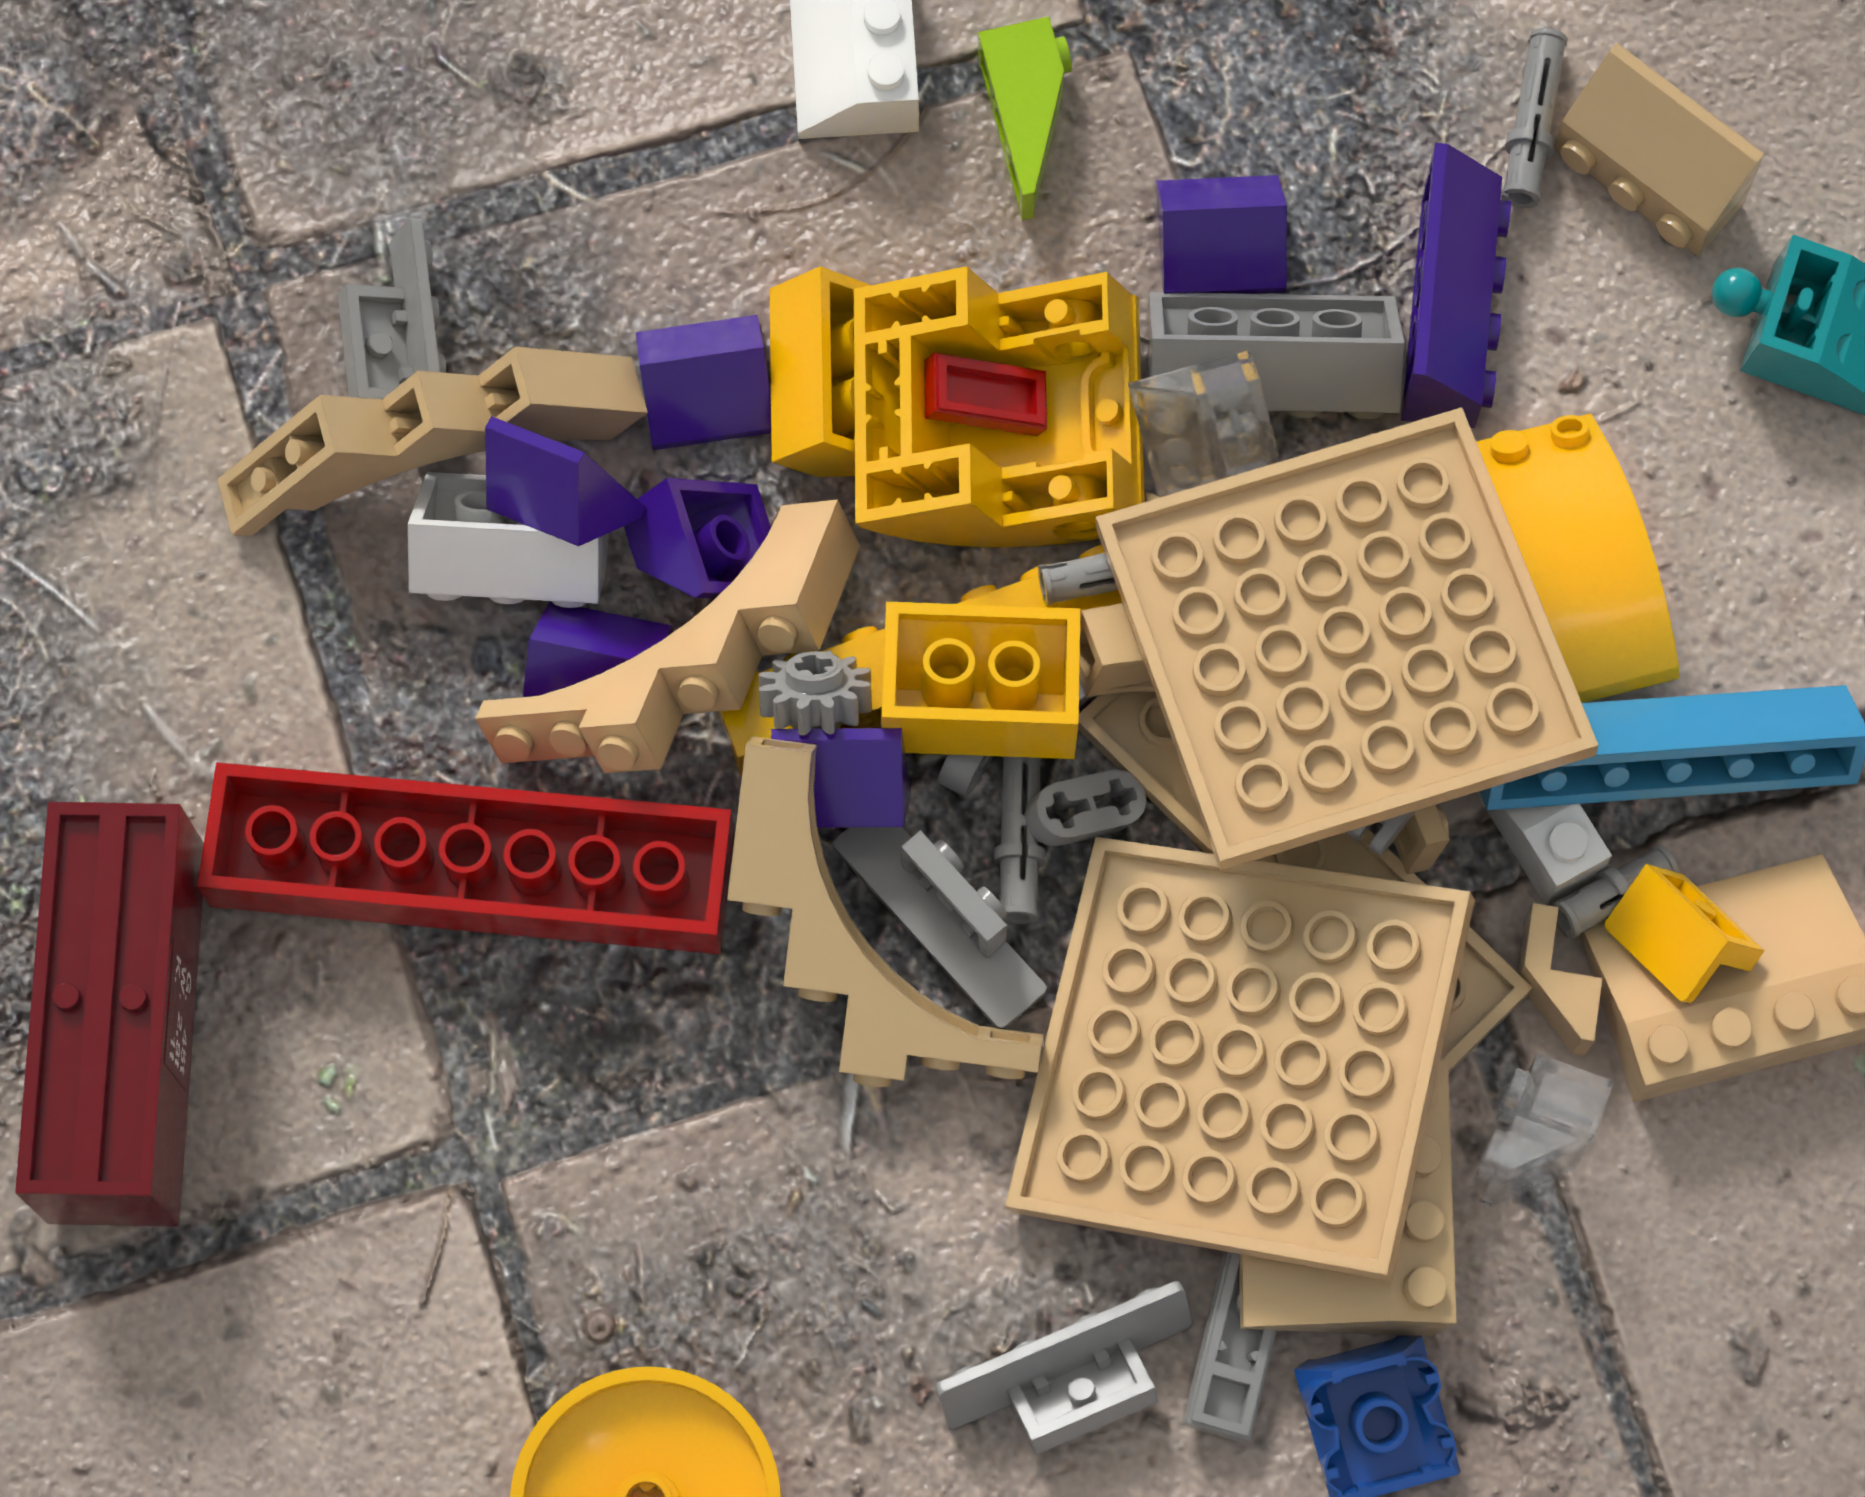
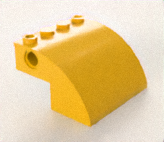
M965 266L853 289L855 524L863 529L919 542L970 547H1032L1100 539L1096 530L1097 516L1145 502L1139 298L1127 291L1108 272L997 293L969 267ZM932 353H940L1046 371L1047 430L1039 436H1031L925 419L924 360Z
M1591 413L1582 416L1566 415L1555 419L1549 424L1521 431L1505 430L1496 433L1492 438L1476 441L1581 703L1679 679V663L1670 615L1650 540L1624 472Z

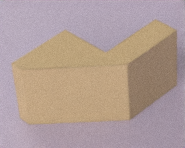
M1533 903L1524 921L1517 973L1533 987L1528 997L1570 1052L1586 1056L1595 1041L1603 978L1551 970L1559 907Z

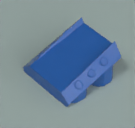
M1422 1335L1396 1336L1391 1340L1319 1359H1308L1294 1369L1329 1497H1376L1455 1476L1461 1472L1456 1456L1457 1448L1453 1432L1448 1428L1439 1397L1441 1382L1438 1370L1428 1359Z

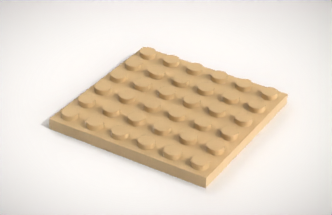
M1462 407L1096 517L1098 536L1220 871L1593 757L1597 754L1598 742Z
M1095 837L1005 1207L1015 1214L1392 1281L1475 902L1471 892L1258 860L1220 871L1215 856L1211 853Z

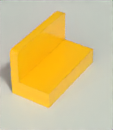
M1645 864L1605 921V929L1678 1000L1692 1003L1720 964L1750 972L1765 951L1684 874Z

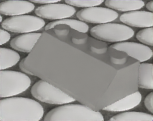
M1149 292L1148 389L1150 409H1162L1165 413L1177 416L1191 415L1196 413L1198 409L1224 410L1227 414L1238 417L1253 416L1260 411H1286L1289 415L1299 418L1316 417L1322 412H1348L1351 416L1361 419L1379 418L1384 413H1400L1405 342L1395 296Z

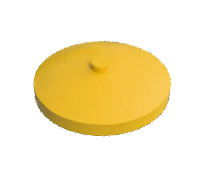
M633 1367L612 1371L586 1381L565 1394L550 1407L535 1425L520 1452L512 1478L510 1497H781V1485L771 1448L763 1432L746 1409L730 1394L715 1384L684 1371L663 1367Z

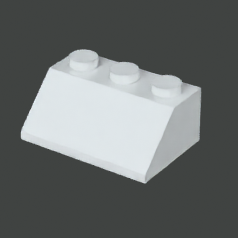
M790 0L798 139L919 132V98L912 0Z
M427 472L408 521L409 593L427 594L432 599L442 601L458 599L461 596L489 597L492 601L500 604H515L524 600L552 601L555 605L565 608L581 607L587 603L598 604L606 575L609 533L581 546H576L487 510L486 475Z

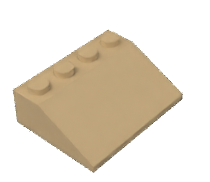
M1823 854L1696 886L1765 951L1750 972L1720 964L1692 1003L1678 1000L1605 929L1606 920L1580 933L1593 977L1603 978L1600 1000L1633 1103L1865 1043V935Z
M1440 1060L1393 1280L1386 1281L1240 1254V1329L1434 1336L1457 1323L1448 1060Z

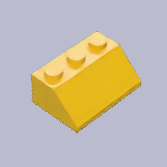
M820 266L769 289L772 463L815 477L855 476L853 289L870 286V284Z
M886 602L881 728H902L905 753L1075 759L1079 720L1080 609Z

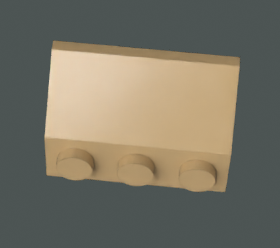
M1618 43L1607 53L1562 120L1554 148L1560 152L1563 161L1571 169L1580 174L1591 175L1608 188L1610 196L1618 205L1629 211H1638L1656 225L1657 231L1668 243L1677 248L1685 247L1697 257L1742 208L1764 157L1763 152Z

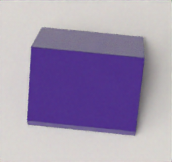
M1278 175L1156 180L1162 287L1164 293L1262 294L1286 292L1287 204Z
M758 315L636 332L639 366L653 450L771 433V395Z
M491 416L485 426L487 510L576 546H581L641 519L646 507L585 452Z
M549 601L529 638L523 697L540 696L599 675L662 641L672 634L673 627L668 624L583 607H560Z
M835 728L834 734H827L822 729H811L806 735H799L798 729H771V739L817 745L814 781L817 828L904 827L910 799V782L902 728Z

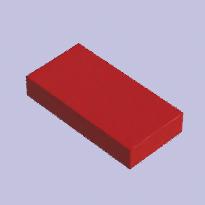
M932 353L924 360L925 419L1031 436H1039L1047 430L1046 371L940 353Z

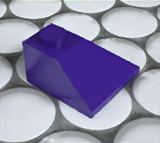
M666 478L639 497L637 500L646 507L641 519L624 526L637 569L694 598L715 599L734 581L753 558L771 529L757 484Z

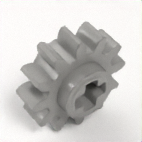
M828 650L825 652L813 651L805 653L801 651L797 652L788 662L783 660L772 661L773 672H762L759 674L761 717H774V728L776 729L786 728L790 725L793 729H798L799 735H806L811 729H822L827 734H834L835 728H839L843 723L857 726L859 724V713L872 712L870 668H857V661L854 656L841 660L838 656L833 655L832 651Z

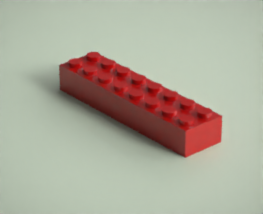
M216 762L197 887L208 905L215 908L721 955L735 828L731 809Z

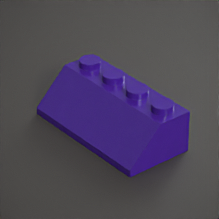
M1435 142L1422 193L1401 421L1414 422L1462 407L1470 428L1475 429L1481 408H1492L1495 394L1496 371L1485 370L1487 350L1497 351L1499 343L1501 314L1490 313L1492 293L1502 294L1506 257L1495 255L1497 237L1506 238L1508 234L1511 201L1500 200L1502 176L1445 143Z

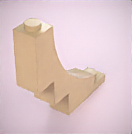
M514 347L480 375L417 371L383 399L319 395L217 480L231 535L253 536L286 509L314 511L346 494L396 474L450 458L486 451L485 426L491 416L554 441L612 440L646 415L648 411L632 357Z

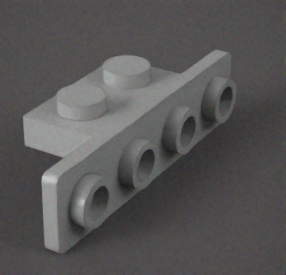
M408 218L390 241L394 287L345 284L338 293L349 397L383 399L417 371L446 373L445 358L442 353H438L435 333L439 322V303L436 297L431 296L429 282L433 251L431 243L424 239L422 219Z
M848 827L834 839L833 847L839 856L995 1028L1006 1029L1045 996L1047 990L1045 983L1006 942L1007 924L1003 919L1008 914L1005 908L986 887L982 886L976 891L960 874L965 869L962 861L943 840L939 839L933 844L921 830L911 838L902 827Z
M1179 1281L1171 1282L1160 1288L1155 1287L1144 1290L1134 1299L1099 1314L1086 1315L1078 1319L1073 1325L1038 1340L1025 1341L1017 1345L1012 1351L982 1364L967 1366L956 1371L951 1377L935 1385L949 1427L956 1429L1012 1405L1037 1455L1158 1403L1155 1387L1137 1351L1192 1327L1193 1321L1186 1292Z

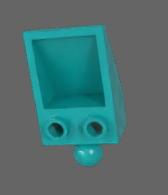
M1792 235L1772 266L1766 289L1761 287L1760 281L1755 274L1744 268L1727 269L1715 279L1712 286V300L1721 313L1735 318L1746 316L1752 312L1758 313L1740 368L1741 372L1865 415V263L1848 253ZM1787 294L1797 296L1792 305L1786 300Z

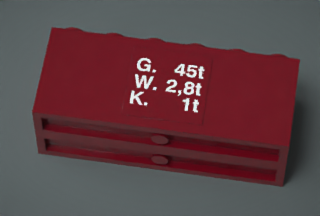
M48 802L15 1194L47 1224L179 1227L203 895L198 889L197 883L204 844L180 804Z

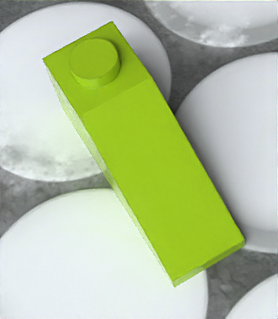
M1049 16L978 32V62L1021 220L1034 218L1063 97L1064 74L1072 72L1071 56L1066 38L1064 36L1055 38Z

